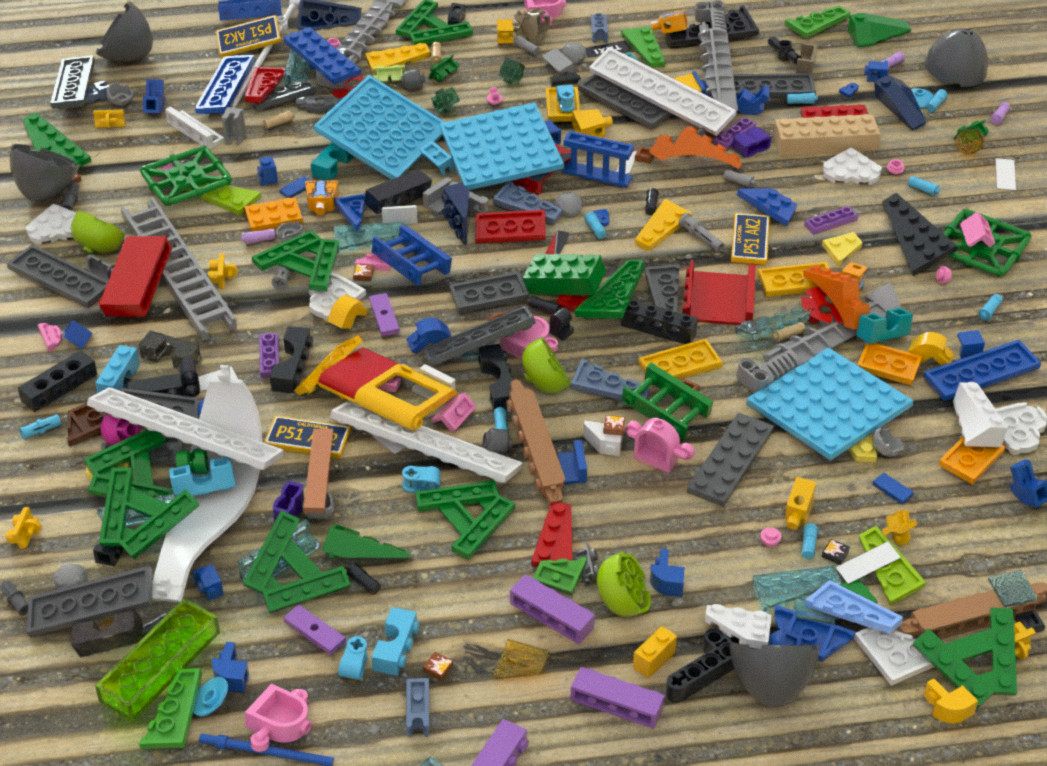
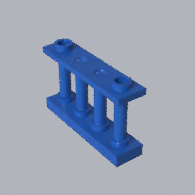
M280 0L218 1L220 21L282 15Z
M573 131L568 132L563 141V146L571 148V159L567 162L563 173L619 187H628L632 180V175L625 174L626 160L630 159L634 151V145ZM578 149L587 151L586 165L577 163ZM594 153L603 155V168L593 166ZM610 156L619 158V172L609 170Z
M407 225L400 226L399 237L383 242L378 237H373L371 252L417 286L421 285L422 274L434 269L439 270L444 275L450 273L452 258ZM398 244H403L405 246L404 248L396 251L393 248H391ZM411 252L417 255L409 259L403 256ZM424 260L429 263L420 268L415 265Z

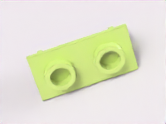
M405 65L373 67V77L382 83L388 82V77H391L392 82H399L405 72Z

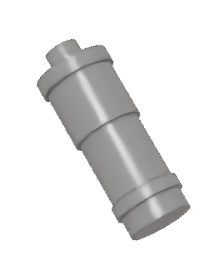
M521 35L514 38L515 46L535 56L539 53L540 48Z
M726 170L724 173V179L727 181H732L748 188L756 184L754 176L737 173L733 170Z

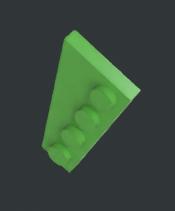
M841 6L824 9L822 13H810V16L807 17L797 16L796 20L786 19L784 25L802 37L808 38L848 19L851 12Z
M644 26L621 30V36L625 37L627 43L634 47V51L641 55V59L647 66L651 68L665 67V59L651 27Z
M200 668L178 670L167 690L168 695L165 701L161 702L157 709L158 714L154 721L151 720L147 727L148 732L145 738L142 737L139 742L141 749L185 748L203 674Z

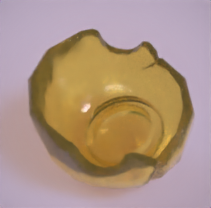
M966 129L957 136V148L964 154H974L983 147V135L977 129Z

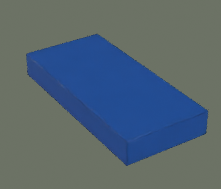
M303 176L279 189V191L286 198H293L305 191V181L311 180Z
M882 473L872 483L873 486L902 505L914 494L913 491L886 473Z

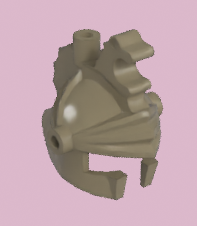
M534 8L527 12L524 11L523 14L517 11L514 17L519 22V26H515L513 30L517 36L521 35L536 45L548 32L550 16L544 14L545 23H542L541 14L546 12L540 10V8Z

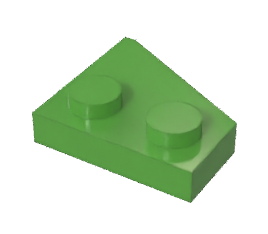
M580 557V560L568 561L567 558L557 561H540L533 578L548 588L573 596L588 562L587 558Z

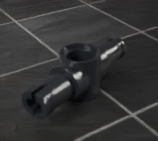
M775 36L768 39V44L778 53L779 60H790L797 65L798 58L802 57L792 48L791 41H780Z

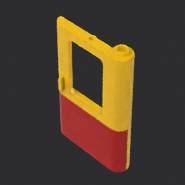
M364 347L324 370L318 379L319 387L411 431H415L422 426L423 417L457 395L455 389ZM399 375L437 394L419 406H413L378 389V387Z

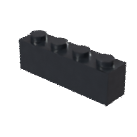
M420 169L366 189L364 204L374 213L380 214L382 213V207L400 206L422 197L423 192L431 188L432 179Z

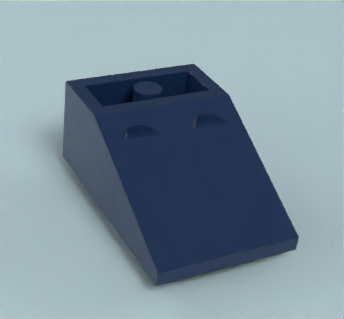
M461 182L443 187L442 202L444 208L442 209V214L449 221L450 228L455 230L456 237L466 245L470 224V198L468 189Z

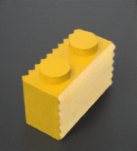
M660 626L634 652L632 667L645 677L651 678L659 670V667L665 665V662L675 654L677 636L663 626Z

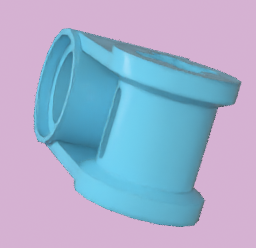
M573 84L556 86L560 110L563 112L573 111Z
M407 466L402 471L404 478L402 488L406 492L413 493L415 491L440 488L441 472L437 467Z
M355 636L348 640L344 655L339 664L338 676L356 680L362 679L368 657L366 651L367 642L363 637Z

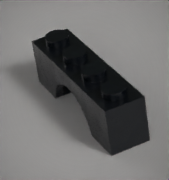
M288 326L283 338L285 353L290 354L292 357L285 362L274 364L270 375L271 391L295 392L296 386L300 385V374L304 373L305 360L309 358V347L313 346V336L310 335V328Z
M500 343L480 346L478 349V362L481 372L493 375L498 379L490 385V402L493 412L498 407L507 410L506 401L509 400L510 383L514 380V377L510 376L511 368L510 364L506 363V351H502Z

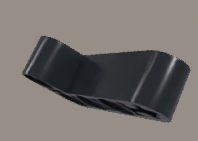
M184 358L179 362L180 373L130 381L124 384L123 388L195 397L200 393L196 362L192 358Z
M708 629L704 634L703 651L705 654L668 676L666 685L667 699L674 703L682 702L734 670L730 654V643L734 642L720 629Z

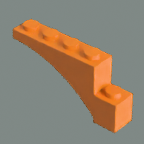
M685 126L675 143L671 142L673 139L668 135H659L649 151L650 154L661 161L665 158L680 155H699L721 160L738 169L742 164L739 161L741 159L734 153L728 154L725 152L726 148L720 144L717 146L712 144V139L708 136L703 135L701 137L697 134L698 130L692 126L688 128Z
M819 265L810 266V269L803 270V277L817 284L831 299L844 322V326L853 330L858 329L860 315L870 314V305L859 300V280L851 278V275H842L841 272H832L829 268L823 269Z

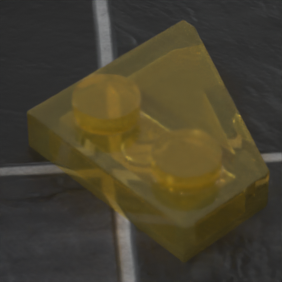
M507 639L493 674L494 679L543 673L550 655L549 650Z

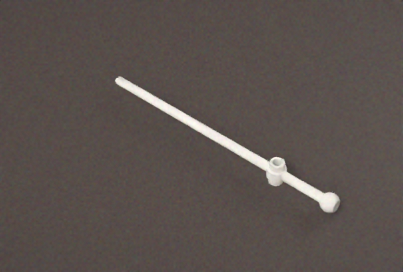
M289 0V8L284 16L277 17L280 34L287 32V21L293 11L298 9L300 0ZM273 45L264 47L241 85L230 108H236L248 88L254 68L262 65Z

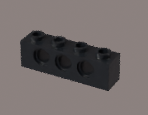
M634 299L630 300L624 316L621 318V326L681 344L692 343L697 335L698 318Z
M79 350L17 387L21 402L35 413L96 376L95 361L82 350Z

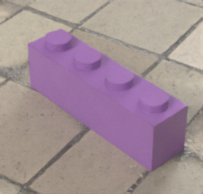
M525 574L510 590L511 605L577 644H580L594 629L595 614L589 609L579 606L573 600L560 595L554 589L541 584L537 579Z
M580 667L571 685L570 700L655 729L664 709L665 695L654 690L639 687L634 683L619 680L613 676L598 673L593 669Z
M502 719L471 766H516L519 754L521 752L524 753L529 744L527 729Z

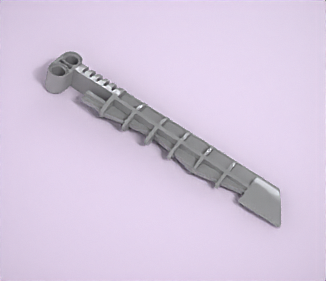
M375 0L336 49L354 64L360 62L361 55L368 51V47L365 44L375 42L373 35L381 34V29L389 23V17L395 15L392 8L401 7L406 0ZM316 70L318 85L335 89L345 87V81L333 85Z
M722 1L698 2L695 4V20L702 23V25H699L700 33L698 38L702 42L699 48L707 52L701 55L700 58L702 61L708 62L707 65L702 67V71L706 72L703 81L708 87L705 93L711 94L713 99L735 109L737 112L738 105L724 3ZM705 22H710V23H711V28H710V29H709V27H708V24H705Z
M890 283L864 296L868 302L865 304L870 305V313H875L884 318L886 317L887 310L901 308L898 297ZM832 316L831 323L820 321L822 327L818 330L810 327L806 328V337L800 338L793 335L790 337L789 342L776 344L774 349L763 354L765 363L761 366L751 358H742L738 364L736 378L751 392L756 393L775 380H778L781 376L806 363L828 347L833 349L857 335L858 329L853 330L845 327L844 322L837 323Z

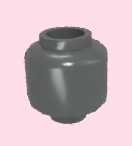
M418 69L405 71L403 76H401L402 86L407 91L422 89L423 83H425L424 73H420Z
M491 428L488 432H485L482 440L483 448L504 455L508 449H511L513 439L509 436L507 430Z

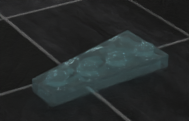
M404 222L361 224L358 231H355L351 225L334 226V240H339L338 253L348 248L349 251L356 250L357 246L362 245L370 247L372 246L374 236L383 242L399 237L400 226H403Z
M795 307L790 312L774 313L772 317L762 316L757 318V321H743L741 325L735 326V332L752 340L757 338L756 334H769V329L780 330L784 328V324L794 325L810 319L809 311L803 310L801 307Z
M835 565L753 575L752 578L761 610L764 612H768L775 605L783 607L787 605V602L795 599L797 601L803 600L807 595L816 592L829 580L840 585V578Z

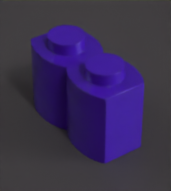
M754 127L747 132L735 135L732 147L742 156L751 157L757 152L769 149L772 137L760 127Z
M288 481L282 487L281 496L273 503L274 522L281 510L295 517L303 510V484Z

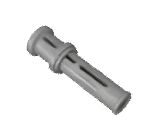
M685 213L681 216L678 224L689 230L691 235H697L715 249L716 252H720L724 248L725 243L703 228L702 223L693 219L690 213Z
M280 266L275 271L276 276L272 279V285L278 290H284L288 286L291 271Z

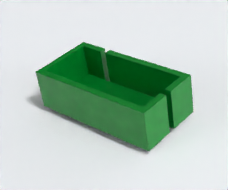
M535 254L530 267L527 268L523 276V281L529 294L595 295L606 273V269L601 255L586 254L583 257L582 254Z

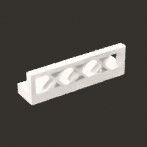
M172 107L165 109L167 123L200 145H205L208 149H212L224 142V137L183 110L178 112Z

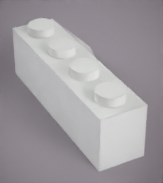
M960 382L953 404L956 415L959 416V425L962 426L961 433L965 437V446L1001 447L1008 426L977 383Z

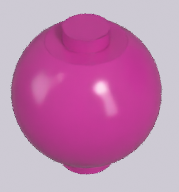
M109 413L103 418L101 423V435L105 442L111 446L141 432V425L131 424L128 420L115 418Z

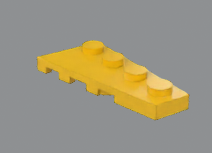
M419 43L412 46L372 51L371 53H365V56L373 74V67L402 66L408 61L413 63L430 57V50L426 43Z
M664 199L635 238V245L649 252L681 227L678 223L683 214L690 213L692 216V213Z
M357 335L337 345L294 391L299 396L304 393H312L317 388L315 385L318 384L321 373L350 354L363 341L360 336Z

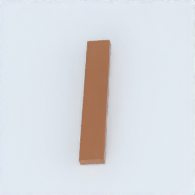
M313 429L304 513H325L333 429Z

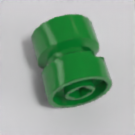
M193 449L192 453L189 450L176 451V467L189 465L191 472H194L196 475L208 474L209 462L207 451L202 449Z

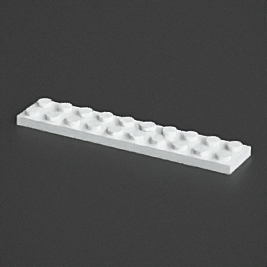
M608 47L589 67L590 72L701 129L704 128L705 131L715 136L737 115L735 109L611 47Z
M111 387L88 398L87 406L94 408L98 412L109 413L115 418L128 420L131 424L142 425L150 431L164 433L167 437H175L183 443L197 445L202 450L216 452L219 456L230 457L238 463L249 464L258 470L266 469L283 457V449Z
M350 401L331 410L330 418L337 420L341 424H349L357 430H365L373 436H381L392 443L405 445L408 449L421 451L426 456L437 457L443 462L453 463L461 469H469L476 472L477 475L493 478L494 481L499 483L507 482L522 470L523 463L488 451L482 447L425 426L411 431Z

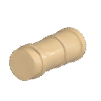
M434 42L431 46V63L438 65L442 61V47L439 42Z
M288 110L277 116L263 120L266 129H271L275 126L292 122L294 113Z
M797 322L787 327L773 330L772 339L776 342H781L793 335H800L805 332V325L803 322Z

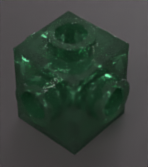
M506 58L504 64L500 67L499 76L504 78L503 81L512 85L513 82L519 84V81L523 78L525 66L520 62Z
M453 87L447 90L442 88L435 92L436 96L431 98L433 106L437 109L438 113L443 110L446 113L454 109L453 105L460 102Z

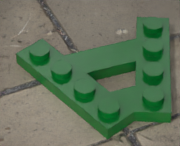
M423 0L396 28V35L410 38L413 45L419 43L431 44L473 35V29L469 22L448 25L432 14L438 8V2ZM423 23L433 28L423 31L418 30Z
M310 230L252 256V263L261 271L275 265H280L310 277L309 290L327 291L339 249V240L321 239ZM308 251L317 256L316 260L313 261L299 254Z
M146 429L84 458V464L93 475L88 488V494L107 498L111 468H116L130 461L131 468L134 470L131 489L169 503L173 499V489L153 485L148 454L149 451L166 444V439L161 432Z
M111 468L99 539L101 546H122L135 560L200 506L186 489L169 503L131 489L134 474L132 468ZM128 509L150 517L136 530L125 527Z
M494 480L415 491L418 512L439 509L461 536L451 546L452 552L467 560L479 550L515 510L514 502L498 494ZM479 503L484 511L475 520L463 505Z
M282 510L243 582V586L263 595L269 614L351 586L344 565L321 572L291 540L300 519ZM281 558L299 576L300 580L281 585L272 576Z
M991 607L989 610L990 629L945 644L928 628L912 645L957 689L964 686L978 700L977 709L993 694L1016 696L1017 677L1013 608ZM991 652L992 671L977 675L963 661Z

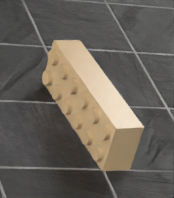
M873 114L775 119L773 134L779 156L837 153L851 147L856 151L878 150L880 132Z

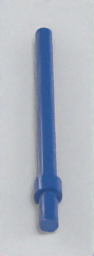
M201 733L199 737V743L216 745V748L226 750L227 748L325 766H333L334 764L333 757L269 746L265 751L257 752L251 748V742L229 739V736L219 734L218 736Z

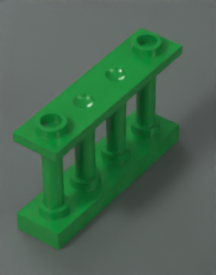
M653 363L646 367L645 381L634 391L626 386L623 388L621 400L627 406L632 407L649 419L659 418L665 420L676 429L679 438L683 441L686 439L688 424L698 414L707 418L711 414L713 406L712 400ZM650 385L661 389L649 401L641 396ZM669 394L676 400L664 411L656 406V404ZM682 404L692 409L681 420L672 416Z

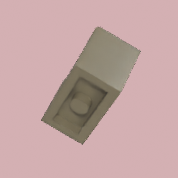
M802 43L800 54L802 58L797 60L796 73H813L817 55V44Z

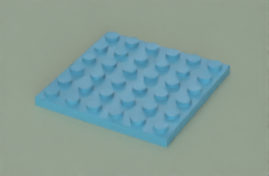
M368 75L314 125L313 130L392 180L404 175L423 156L419 149L431 141L436 143L443 136L439 123H444V121L376 78Z
M528 103L439 123L440 130L461 182L464 183L468 190L564 169L562 158L536 103Z
M828 347L806 363L796 367L795 370H791L790 373H786L764 389L747 398V405L831 461L875 432L878 428H881L911 408L913 400Z

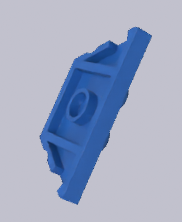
M772 188L738 189L737 196L784 226H788L789 220H791L798 205Z
M775 605L774 608L777 631L784 628L802 636L801 644L820 645L818 661L823 662L854 639L856 631Z

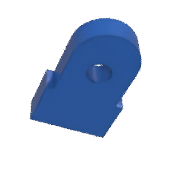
M850 83L840 88L839 93L850 98L858 91L859 86L856 83Z
M607 209L593 211L603 227L609 225Z

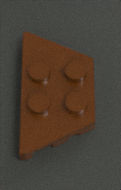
M87 403L69 410L67 416L68 446L71 447L101 433L102 420L108 413L98 412L94 408L87 406Z

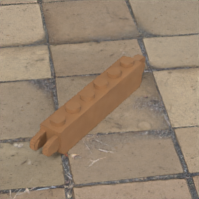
M513 380L510 383L509 400L506 401L507 410L513 415L512 423L514 428L517 427L519 443L523 444L524 458H528L529 472L531 475H534L535 489L540 492L542 498L546 497L549 504L562 503L565 476L534 391L524 389L521 381Z
M1029 581L1020 582L1021 584L1024 583V585L1026 583V589L1024 590V592H1027L1025 594L1027 595L1026 597L1021 594L1023 588L1018 583V585H1009L1011 588L1001 594L997 592L1006 587L998 591L993 589L965 598H957L954 601L938 603L928 608H920L912 612L911 618L902 621V624L897 629L901 633L918 638L929 628L939 639H944L990 626L989 610L991 607L1013 608L1015 619L1016 614L1033 611L1037 604L1043 603L1046 600L1047 583L1030 584ZM1011 589L1015 590L1016 592L1012 594L1014 596L1009 600H1005L1008 604H1003L1004 602L1001 601L999 596L1004 599L1001 596L1002 594ZM1018 595L1023 597L1014 604L1008 602Z

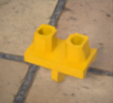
M124 109L93 111L95 128L125 127Z
M219 254V259L209 260L210 271H208V278L212 284L218 283L219 289H225L226 277L231 279L238 274V268L235 265L224 263L225 254Z
M24 507L21 514L14 515L12 519L14 529L7 530L5 538L10 544L17 543L21 549H25L32 535L41 532L42 525L39 523V519L31 514L30 508Z
M898 510L894 514L886 516L887 527L883 528L882 532L883 535L893 532V541L897 545L903 546L911 539L908 530L917 526L916 519L910 520L908 510Z
M1017 622L1014 624L1015 656L1020 660H1024L1028 657V650L1031 649L1029 644L1030 637L1035 635L1036 632L1033 628L1026 629L1021 622Z

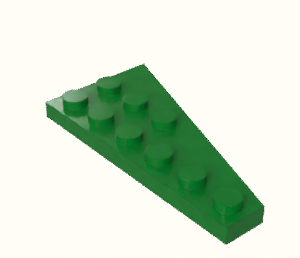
M37 112L22 119L34 150L39 151L42 148L74 160L76 166L77 164L80 165L79 168L92 162L90 155Z
M627 260L597 289L595 295H590L574 310L575 317H584V319L623 318L645 268L644 260Z

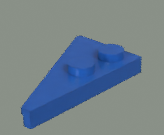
M365 193L334 198V205L355 231L360 230L365 209Z

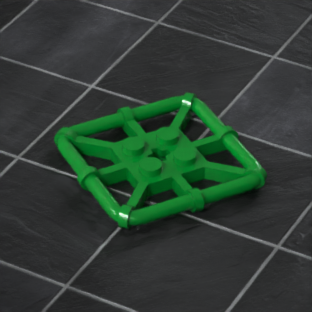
M205 145L176 155L171 154L167 158L143 165L140 168V173L147 182L148 188L155 193L165 206H171L196 196L201 197L204 193L229 186L232 182V178L224 168L222 161L217 159ZM196 155L193 161L186 162L183 165L178 162L179 160ZM206 155L212 163L200 167L199 164ZM170 163L174 166L168 170L156 169ZM218 170L223 177L206 174ZM151 177L166 178V180L156 182ZM209 183V185H206L201 188L199 187V185ZM172 186L173 190L168 196H165L161 190ZM192 189V191L178 195L182 191Z
M968 208L963 209L951 224L945 227L943 234L948 238L953 236L961 239V242L955 243L957 251H964L970 255L966 257L954 252L947 257L962 262L967 267L972 266L998 277L1004 276L1015 261L1020 259L1032 235L1029 231L1004 223L999 218L994 219L981 214L992 225L990 229L995 244L989 247L981 240L972 247H969L963 231L956 229V227L963 219L966 220L976 212ZM1000 228L1016 235L1001 236L995 232ZM1020 243L1013 250L1003 247L1005 244ZM997 254L1009 258L1003 266H1000L995 256ZM976 257H980L982 259L989 261L990 265L984 264L974 259Z

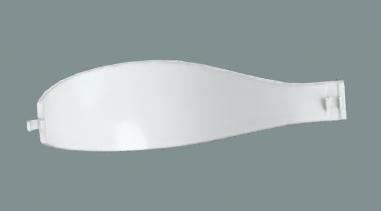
M220 365L221 374L218 373V378H210L199 420L262 442L259 412L251 392L243 380L230 378L229 365ZM192 444L190 453H192L193 449H200L199 446ZM206 450L210 472L209 460L221 458L222 456L217 455L216 452ZM230 458L236 486L228 490H216L206 495L198 494L193 496L200 506L166 533L152 581V600L182 601L189 571L194 561L207 546L236 522L247 508L255 492L260 470L246 463H238L235 459ZM193 472V474H194L195 476H198V477H202V476L207 475V474L196 475V474Z

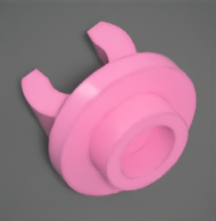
M496 87L490 88L487 102L491 105L500 104L503 101L502 95L497 92Z

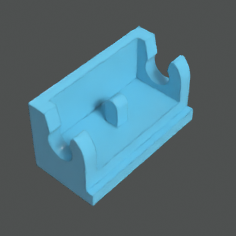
M434 141L419 149L423 158L427 161L430 160L436 165L444 176L446 175L445 169L447 167L451 172L455 171L452 157Z

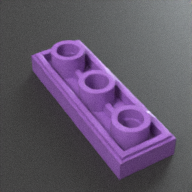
M743 117L714 139V145L720 144L726 148V151L732 147L735 135L747 132L756 127L757 123Z
M849 206L842 207L841 209L805 220L804 226L813 235L857 221L858 215Z
M387 293L369 296V302L381 337L399 334V326Z
M278 333L259 335L261 378L270 377L274 364H279Z
M300 605L284 616V622L329 655H332L346 643V637Z

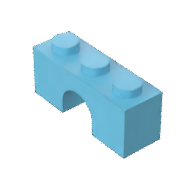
M123 345L118 346L95 382L97 393L109 387L120 391V388L124 386V377H133L140 366L137 348Z
M230 457L209 460L211 470L202 477L195 476L191 472L189 465L169 469L174 496L176 497L185 489L194 496L198 494L206 495L216 490H228L236 486Z
M391 607L385 622L386 637L395 640L389 642L378 640L372 655L373 671L398 676L400 669L405 667L407 651H411L413 636L418 634L420 622L417 621V612Z

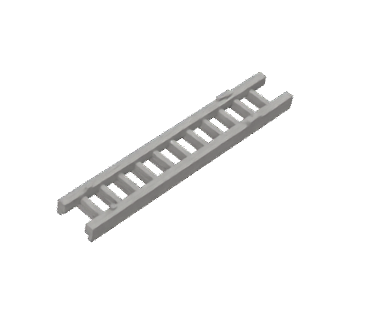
M150 197V201L147 202L148 209L133 214L128 209H125L124 206L120 207L122 218L134 236H167L171 247L174 246L168 260L181 257L166 263L161 278L202 341L210 339L209 332L204 325L219 319L225 322L230 331L237 329L236 318L154 197ZM154 217L153 219H150V220H147V221H144V222H141V223H138V224H137V222H139V221H142V220H145V219ZM157 227H161V228H159V229H156V230H153V231H150V232H147V233H143V232H145V231H148V230H151V229H154V228H157ZM186 266L188 267V268H185V269H183V270H180V271H177V272H174V273H171V274H170L171 271H174V270H177V269H180V268H183V267H186ZM194 276V278H191V279H189V280H186V281H183V282H180V283H176V282H178V281H181V280H184V279H187V278H189V277ZM198 287H201L200 289H197V290L191 291V292H189V293L183 294L184 292H187V291L196 289V288H198ZM207 297L209 298V299H206V300L197 302V303L192 304V305L190 304V303L196 302V301H198V300H201V299H204V298H207ZM215 308V310L209 311V312L204 313V314H201V315H197V314L202 313V312H204V311H207V310H210V309Z

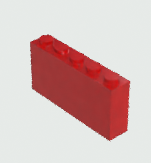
M166 236L126 237L121 252L116 259L114 269L111 271L109 281L105 286L103 296L99 301V306L105 316L146 317L172 250Z

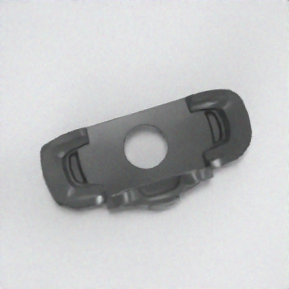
M334 96L297 97L296 103L298 109L307 108L309 113L324 112L327 114L338 104V100L342 98Z

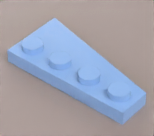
M830 580L805 601V607L888 634L897 629L903 620L902 616Z

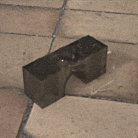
M152 330L138 344L141 358L158 363L162 357L172 356L173 368L178 370L179 362L184 358L194 359L196 365L201 360L199 345Z
M131 609L115 613L112 624L105 630H101L94 619L73 624L71 646L81 658L142 642L143 621L136 610Z

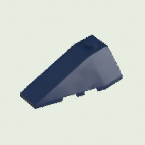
M300 0L297 14V29L311 27L315 31L357 24L361 18L362 8L319 0Z
M887 75L874 82L875 97L912 131L926 124L911 88L902 80Z

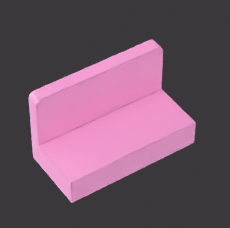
M979 212L974 213L960 224L969 247H972L981 240L989 247L995 244L989 223Z
M465 392L451 398L431 421L435 423L442 420L450 432L455 431L476 408V405Z

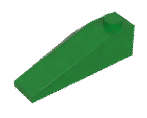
M857 13L849 16L847 31L859 48L876 45L880 40L887 41L891 36L898 37L911 32V28L904 20Z
M335 523L330 526L322 551L326 552V556L338 559V556L343 558H409L411 553L384 542L380 544L379 540L371 536L360 537V532Z

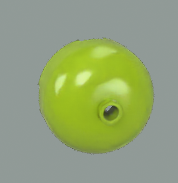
M77 211L70 227L73 239L84 247V251L93 254V252L100 254L113 253L119 249L125 237V233L116 226L82 211Z
M543 337L527 345L522 355V363L526 371L524 376L529 384L532 382L539 391L546 394L559 393L571 385L565 370Z
M622 551L603 561L597 573V586L601 599L611 612L621 617H633L647 612L651 606L650 591L645 592L646 586L643 578H646L639 562L631 553L625 554Z

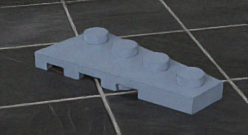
M508 181L493 198L494 205L512 211L545 210L546 222L555 224L562 215V209L546 200H539L537 195L525 192V188L521 186H514L512 181Z
M582 358L571 382V389L622 400L623 388L625 386L634 391L641 383L630 378L625 380L618 373L604 371L603 367L597 364L595 366L590 365L587 360ZM650 387L641 394L645 399L649 396Z

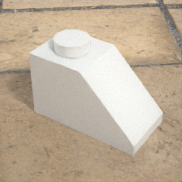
M584 422V438L600 454L620 456L623 442L622 435L604 434V423Z

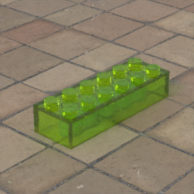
M183 598L95 685L99 702L134 722L172 683L178 670L185 669L220 634L218 616Z

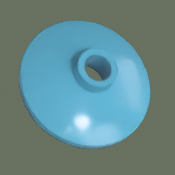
M911 89L920 109L926 108L927 103L931 101L934 95L925 89Z
M214 677L199 689L193 712L199 717L209 715L221 706L228 691V682L223 677Z

